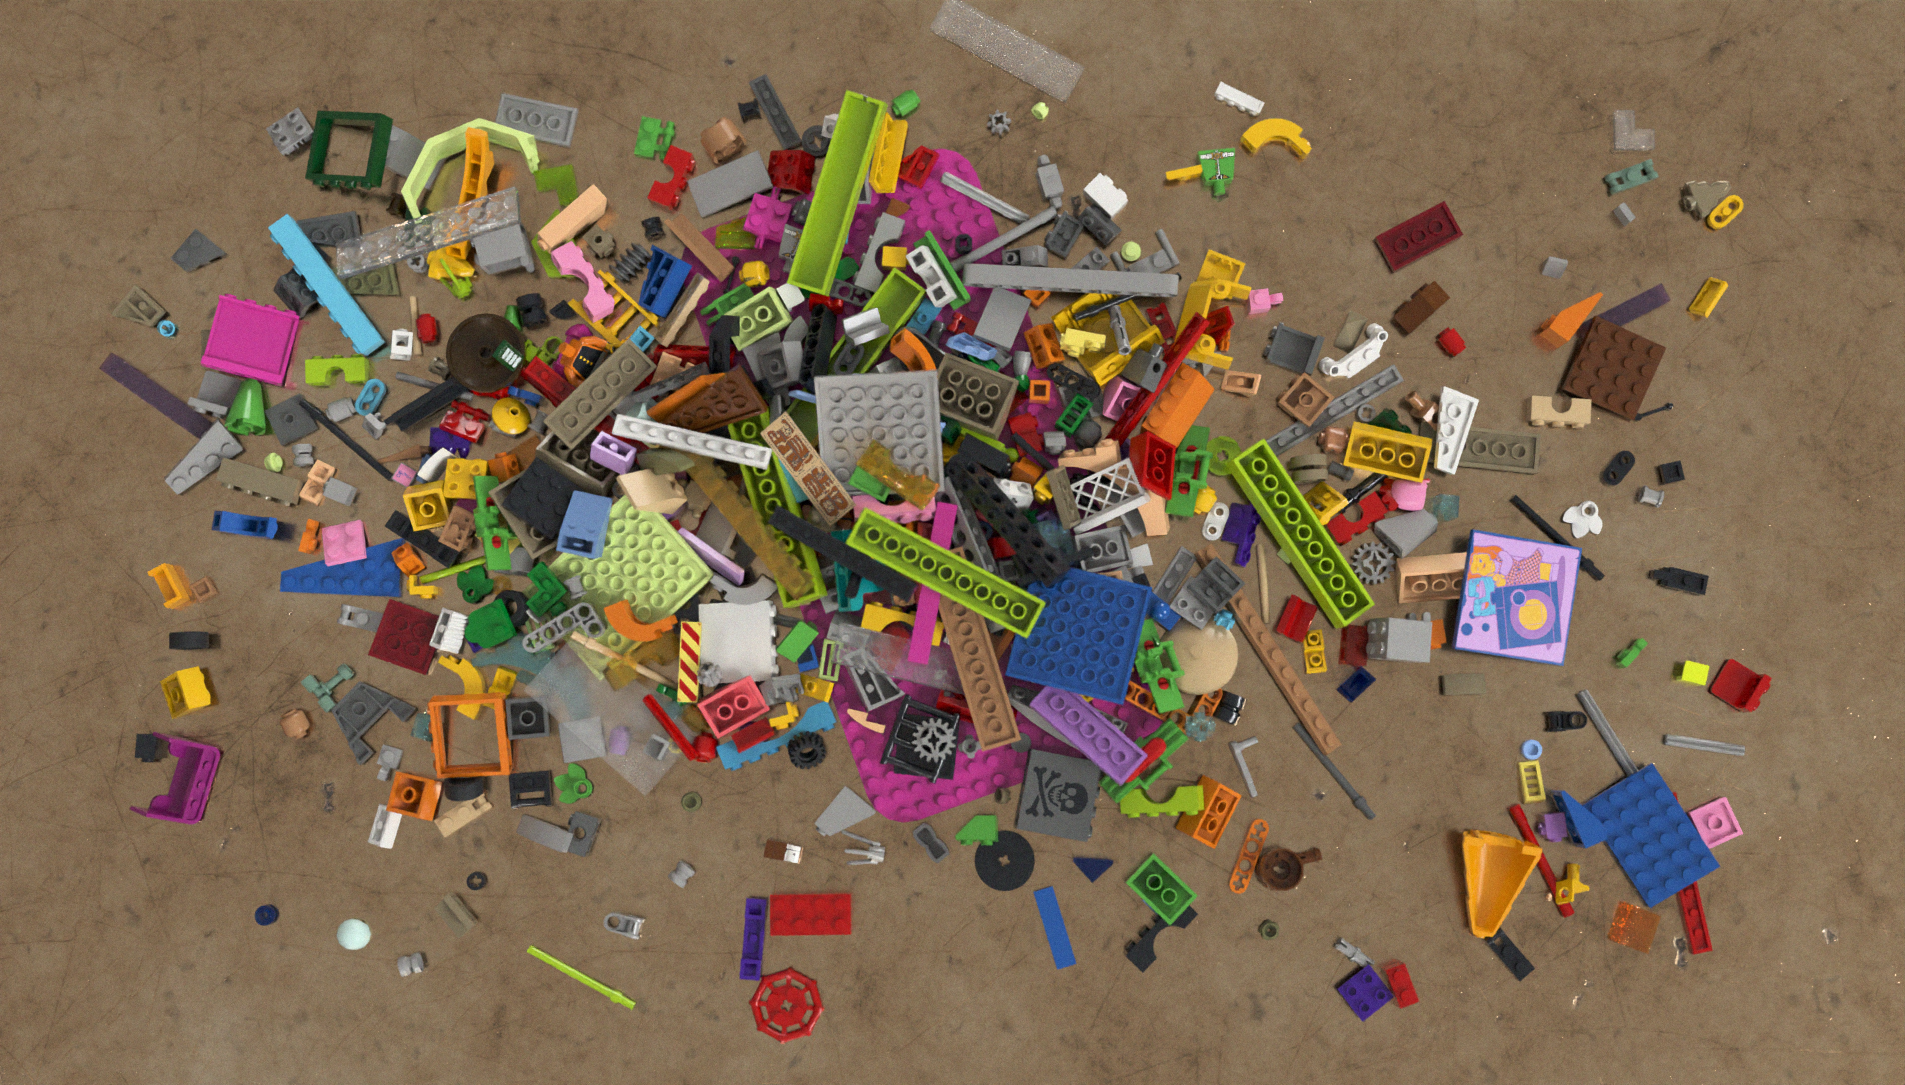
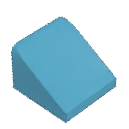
M640 325L629 337L642 352L655 339Z

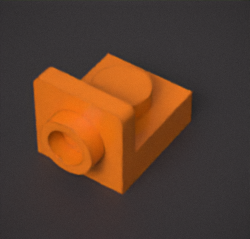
M408 542L391 553L396 565L408 578L409 575H414L425 568L424 563L413 552Z

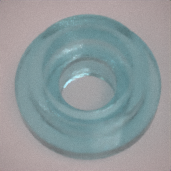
M676 701L666 702L664 711L671 718L676 719L683 715L680 704Z

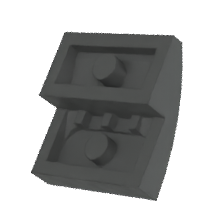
M1216 556L1187 588L1217 614L1245 585V582Z

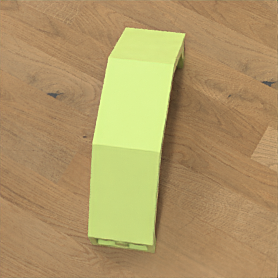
M478 118L428 139L401 190L414 221L422 220L416 202L437 163L441 159L466 149V131L468 127L488 132V141L490 143L519 151L523 155L531 174L539 171L537 163L540 162L537 156L538 150L534 135Z

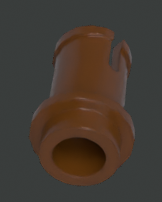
M1313 847V850L1296 853L1300 858H1303L1301 859L1303 864L1315 861L1319 863V860H1322L1319 848L1315 849Z

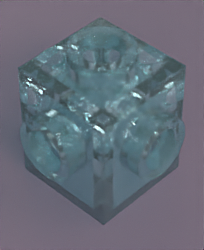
M1193 712V716H1186L1185 732L1188 737L1194 738V741H1206V737H1213L1215 721L1212 720V716L1206 715L1205 712Z

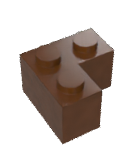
M1435 280L1430 285L1425 283L1410 296L1412 300L1409 303L1404 301L1397 308L1399 312L1394 318L1410 334L1449 300L1450 297Z

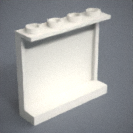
M764 600L750 605H739L731 602L698 604L699 622H702L701 665L706 662H712L715 666L719 665L722 670V678L719 683H732L748 675L752 677L754 682L767 681L771 677L779 675V668L775 662L778 652L776 651L777 644H775L774 638L777 636L776 624L774 625L776 606L773 605V601Z

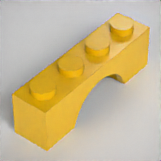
M871 601V605L866 604L861 628L881 632L886 625L895 621L906 622L914 628L917 612L910 611V614L902 613V608L891 606L890 609L882 608V603ZM939 617L936 618L932 645L938 647L944 624Z

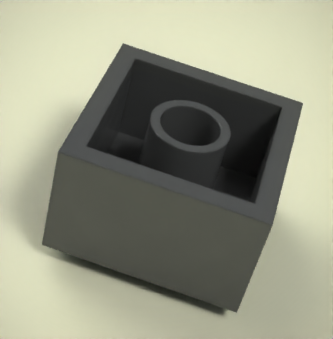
M548 695L512 697L505 700L509 740L550 736Z

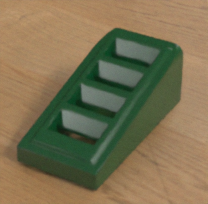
M502 340L492 354L500 364L512 372L515 371L524 358L518 350L505 340Z

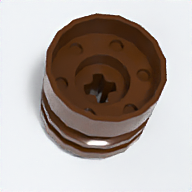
M1278 848L1265 851L1256 863L1258 881L1265 888L1272 891L1291 890L1301 882L1304 875V866L1301 858L1289 849ZM1274 867L1280 868L1281 873L1274 871Z

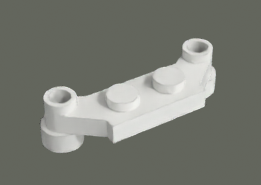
M1376 323L1370 324L1366 330V334L1369 337L1367 341L1339 361H1334L1329 357L1323 358L1319 363V369L1327 375H1341L1351 378L1380 357L1379 352L1383 342L1388 338V333L1384 331L1382 326Z

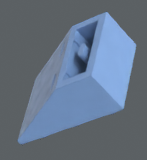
M574 490L559 532L556 551L592 559L601 558L613 498Z

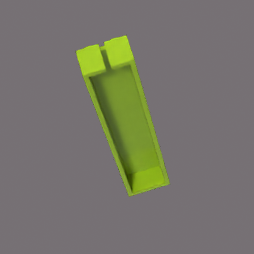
M846 90L788 277V284L829 296L888 107L884 101L868 96L866 98L864 95Z
M895 267L861 311L863 312L874 307L878 308L881 323L888 325L890 333L861 343L864 348V355L853 373H869L890 345L891 338L894 337L896 331L905 325L927 295L924 288ZM845 334L831 351L827 376L835 375L834 363L848 343L846 342ZM852 350L850 354L855 356L857 355V351ZM842 366L840 371L846 372L847 368ZM805 387L802 389V391L811 393ZM796 398L786 412L810 443L818 434L817 407L815 403Z

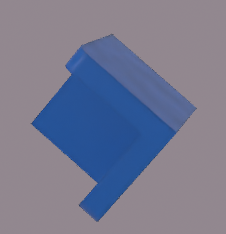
M811 644L797 659L801 673L820 668L815 646Z

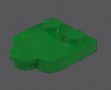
M498 599L471 612L468 619L469 625L466 626L464 631L465 637L469 642H478L482 648L493 647L517 636L502 599Z

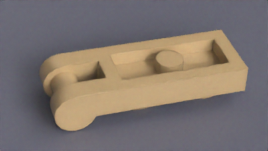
M484 792L481 796L462 802L434 820L444 837L454 833L492 808L490 802L487 803L484 798ZM476 801L480 805V808L477 810L473 805Z

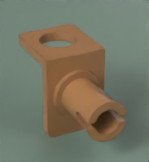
M1416 391L1409 392L1405 400L1414 407L1410 414L1424 419L1433 430L1437 431L1438 423H1433L1432 416L1437 412L1439 413V406L1435 402L1422 399Z

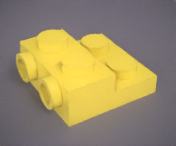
M1067 328L1066 334L1062 333L1060 349L1068 352L1067 355L1072 357L1084 356L1085 348L1092 353L1105 352L1106 336Z

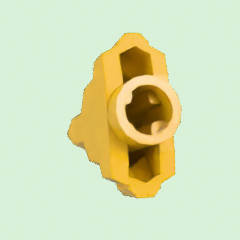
M445 242L440 244L437 251L431 250L427 257V264L430 265L428 273L430 278L438 280L441 277L450 278L440 259H444L452 273L456 276H472L475 271L468 261L448 256L446 254Z

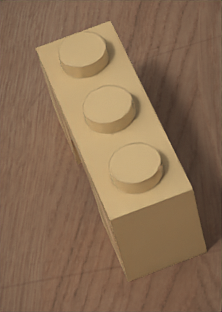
M1530 396L1527 398L1526 422H1532L1534 426H1544V423H1552V427H1564V424L1572 425V428H1584V426L1591 423L1592 399L1571 398L1566 401L1565 412L1558 413L1552 407V397Z

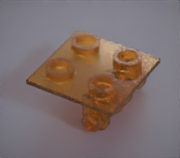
M1622 902L1610 940L1648 954L1661 916L1635 905Z

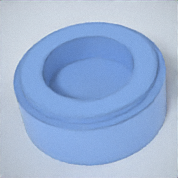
M1526 740L1521 745V754L1529 760L1537 759L1542 753V746L1536 740Z

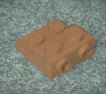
M1304 372L1301 377L1297 374L1290 382L1293 386L1288 391L1284 389L1277 397L1280 400L1277 405L1291 417L1294 416L1309 428L1335 397Z

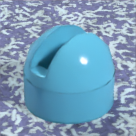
M162 320L157 325V331L163 336H171L175 331V326L168 320ZM162 326L168 327V331L162 329Z

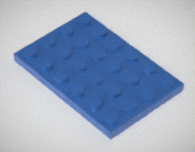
M1653 763L1648 764L1582 804L1600 822L1605 824L1608 831L1606 833L1608 839L1605 841L1649 908L1720 867Z

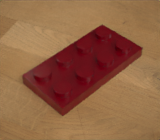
M1443 201L1385 231L1374 239L1390 268L1395 272L1462 237L1463 233L1446 202Z

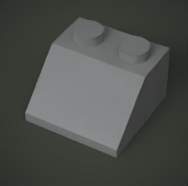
M800 341L781 342L757 353L762 376L767 378L772 390L800 384L799 373L803 358Z

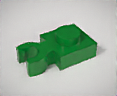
M659 684L656 689L657 692L672 698L671 702L680 707L683 704L689 705L690 703L677 702L678 692L662 684Z

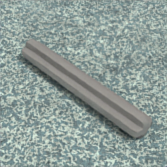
M1666 734L1664 740L1666 745L1738 756H1743L1745 753V746L1671 734Z

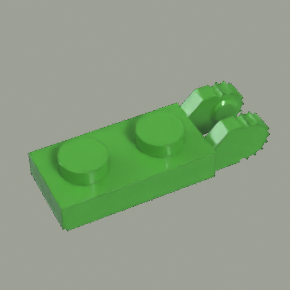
M743 283L714 300L712 304L702 309L700 313L702 316H705L717 309L719 314L706 322L708 326H712L718 322L721 315L726 314L752 298L754 294L750 287Z

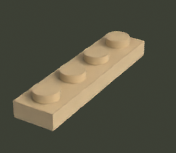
M696 273L656 334L655 339L665 347H668L674 341L677 331L685 324L690 311L696 307L698 299L706 292L710 281L704 276Z

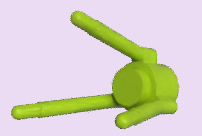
M440 259L453 283L451 286L443 277L440 278V281L458 299L469 295L472 292L470 288L473 286L469 277H464L465 281L462 278L457 280L444 259Z

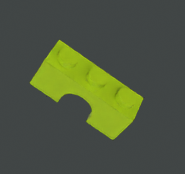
M353 354L351 358H343L342 355H332L330 359H324L323 356H312V359L305 360V382L310 386L331 385L332 373L342 369L345 373V382L349 384H366L370 380L369 360L361 354Z

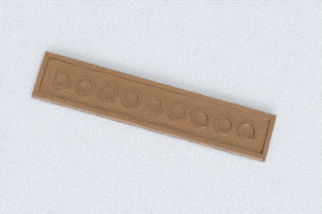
M963 547L949 550L951 553L966 560ZM941 594L939 611L982 752L1021 740L984 616Z

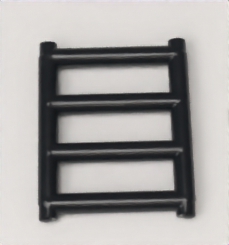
M905 694L880 763L886 765L889 763L929 778V781L935 784L945 761L941 756L938 757V762H935L933 770L930 771L891 756L895 744L914 752L918 747L917 744H912L911 741L898 737L902 725L918 732L919 730L916 727L924 726L905 718L909 707L949 721L948 730H954L950 733L951 736L955 734L961 714L954 713L953 715L913 700L909 694ZM927 728L923 733L928 735L929 728ZM937 730V732L940 735H947L946 733ZM948 742L942 743L939 753L946 748ZM922 746L925 751L932 754L931 749Z

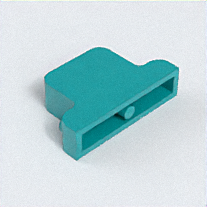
M851 530L831 531V536L845 543ZM875 560V561H877V562H879L880 564H882V565L885 566L884 563H882V562H880V561H878V560ZM834 561L839 612L860 610L863 605L864 593L884 590L863 578L856 598L850 599L846 597L845 591L852 571Z

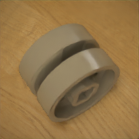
M1311 454L1290 458L1291 469L1299 470L1291 473L1294 484L1317 483L1329 480L1328 470L1319 469L1327 466V455Z

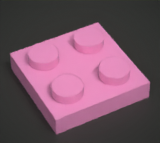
M361 520L322 528L325 564L327 566L367 558L364 528Z
M1721 797L1687 813L1695 829L1709 849L1743 834L1726 797Z

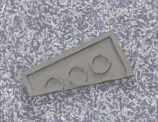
M217 418L209 430L203 433L201 439L188 450L186 456L180 459L164 477L165 482L178 495L219 467L223 458L230 459L242 451L243 446Z

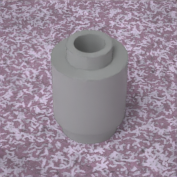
M343 397L327 404L328 408L325 409L330 420L333 419L335 422L354 415V412H357L352 397Z

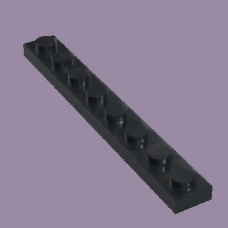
M780 506L776 507L768 521L772 526L909 603L918 587L916 583Z

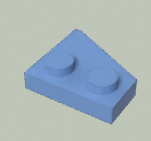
M965 332L948 338L946 346L970 354L983 361L994 358L997 353V349Z

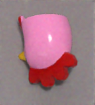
M1385 478L1383 480L1384 486H1381L1379 489V493L1384 495L1381 501L1383 504L1389 505V511H1394L1397 508L1407 511L1422 510L1428 487L1426 483H1429L1430 479L1424 478L1423 482L1420 483L1402 478L1397 480Z

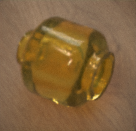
M692 703L683 711L682 722L693 733L705 732L710 727L697 704L694 705Z

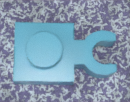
M1222 609V611L1214 614L1213 620L1216 621V625H1222L1226 630L1232 629L1235 623L1233 613Z

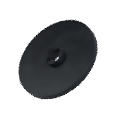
M998 831V842H993V845H981L980 843L976 850L975 868L977 874L992 889L998 891L1015 890L1029 880L1034 870L1035 856L1033 849L1023 836L1015 832ZM1005 855H1007L1008 860H1010V864H1005V866L1003 867L1001 866L1002 862L999 861L1000 857L1004 858Z

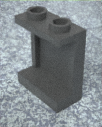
M1282 322L1277 326H1273L1270 337L1273 338L1271 345L1267 344L1263 354L1266 356L1265 362L1301 375L1305 372L1311 376L1325 337L1319 335L1314 337L1284 326Z

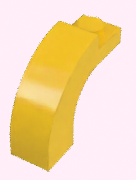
M1274 118L1260 121L1251 126L1240 139L1252 153H1255L1263 144L1272 140H1280L1287 143L1303 159L1312 149L1310 143L1305 138L1299 137L1303 129L1285 119Z
M450 654L448 657L441 655L438 663L461 677L465 686L464 694L487 693L484 677L475 664L465 658L459 664L458 658ZM484 703L461 704L456 710L473 720H478L484 709Z

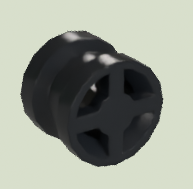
M660 217L647 218L641 222L642 227L645 228V238L658 237L664 233L663 228L660 227Z

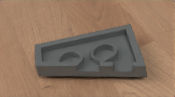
M356 211L297 220L298 226L310 242L363 250Z

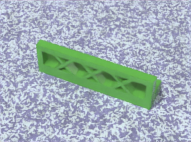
M931 231L925 232V237L916 241L913 245L916 249L920 246H927L931 250L957 295V298L949 303L953 311L971 301L970 295Z

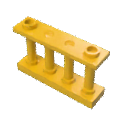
M599 270L598 274L603 278L604 288L609 284L617 291L612 296L615 301L614 306L622 297L631 304L611 327L605 328L601 324L602 319L592 323L582 307L583 300L577 302L572 298L568 303L577 314L610 344L617 343L621 346L634 333L633 331L625 340L622 339L621 341L615 337L617 335L616 332L637 310L645 317L639 324L645 330L651 323L656 328L660 326L657 322L659 318L651 311L647 313L614 283L616 279L608 271L603 273Z

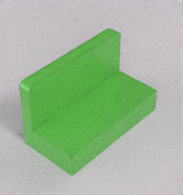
M799 620L776 647V651L795 663L819 634L816 624L810 620L807 624Z

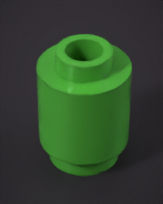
M913 89L910 91L906 90L891 100L892 105L890 107L896 116L900 115L903 117L917 107L920 99Z

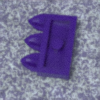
M430 427L429 447H431L433 455L444 448L453 455H455L458 449L461 458L465 459L468 456L471 441L443 431L438 427Z

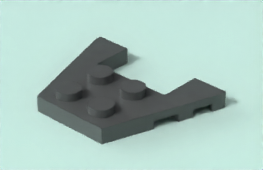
M359 681L331 709L359 765H363L374 753L360 737L388 709L402 722H405L417 710L415 707L362 681Z

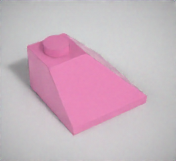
M1119 374L1110 379L1104 390L1102 414L1118 421L1142 387Z

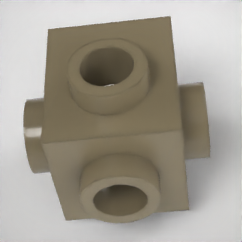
M597 224L582 237L588 244L586 248L593 256L598 254L600 258L606 257L614 250L613 235L607 229L603 231Z

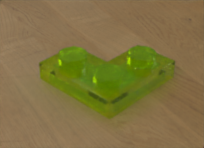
M572 164L534 171L537 191L541 192L557 188L560 207L569 206L579 197Z

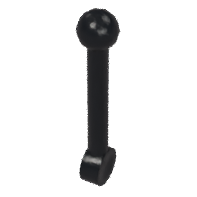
M737 256L732 258V266L735 269L736 265L740 263V259ZM735 270L729 276L727 286L723 290L724 295L730 292Z
M1668 402L1660 408L1642 414L1637 413L1634 420L1640 421L1643 417L1666 409L1671 410L1674 406L1671 402Z

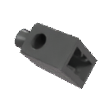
M1154 343L1149 352L1138 349L1120 375L1154 393L1167 366L1165 362L1159 359L1164 348Z

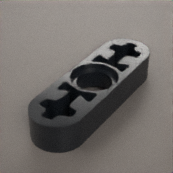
M1059 363L1050 364L1047 368V375L1051 380L1086 398L1094 399L1099 396L1101 389L1095 381ZM1060 367L1059 371L1066 374L1065 378L1059 375L1053 377V368L1057 369ZM1072 375H1076L1079 378V383L1074 387L1070 386L1068 382ZM1084 379L1086 380L1085 385L1089 387L1092 384L1094 385L1095 393L1088 395V390L1081 388Z

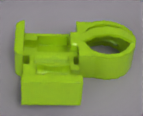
M556 336L548 337L541 347L542 350H540L539 346L536 348L532 345V340L528 339L525 343L526 360L530 362L537 356L548 365L553 358H558L559 351L555 354L552 353L560 342L563 343V340ZM553 338L557 339L556 343L548 351V342Z

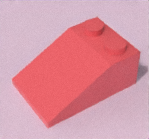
M750 675L716 689L700 698L697 704L717 739L770 710Z

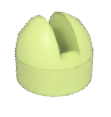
M1039 102L1034 105L1031 111L1035 117L1043 120L1048 114V106H1045L1043 102Z

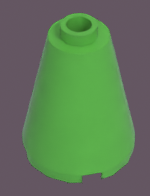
M245 379V381L240 383L224 426H228L227 430L241 435H248V432H255V435H261L266 432L262 389L257 380Z

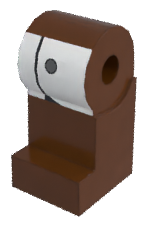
M767 839L763 857L801 863L804 847Z

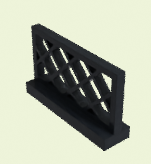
M453 376L391 414L390 417L383 421L387 426H398L401 432H404L470 390Z

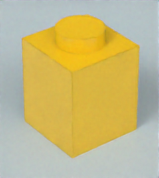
M883 246L882 269L893 270L895 267L899 271H906V266L910 265L906 258V255H908L907 248Z

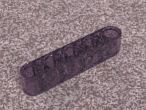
M1661 283L1597 316L1621 327L1670 302L1671 299ZM1593 318L1582 323L1578 328L1583 340Z

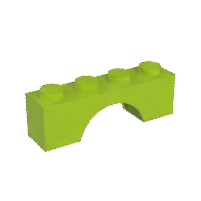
M1203 785L1177 787L1173 798L1166 803H1159L1151 799L1144 788L1133 789L1120 801L1121 814H1128V818L1140 817V813H1147V817L1159 816V812H1166V816H1176L1181 811H1186V815H1197L1198 811L1204 810Z

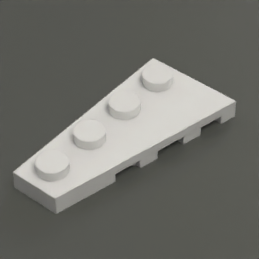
M1442 386L1440 389L1434 468L1454 475L1479 400L1445 386Z

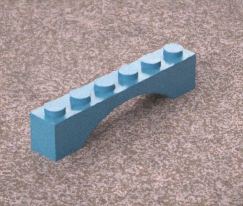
M823 701L809 707L800 722L788 733L777 739L761 742L742 753H738L733 740L716 747L724 768H730L731 771L741 768V763L749 760V763H753L761 759L759 755L767 752L769 756L778 752V747L783 745L787 747L790 739L794 740L793 736L795 735L799 737L800 732L803 735L806 734V731H809L811 735L812 732L820 729L825 732L835 728L833 724L837 723L829 702Z

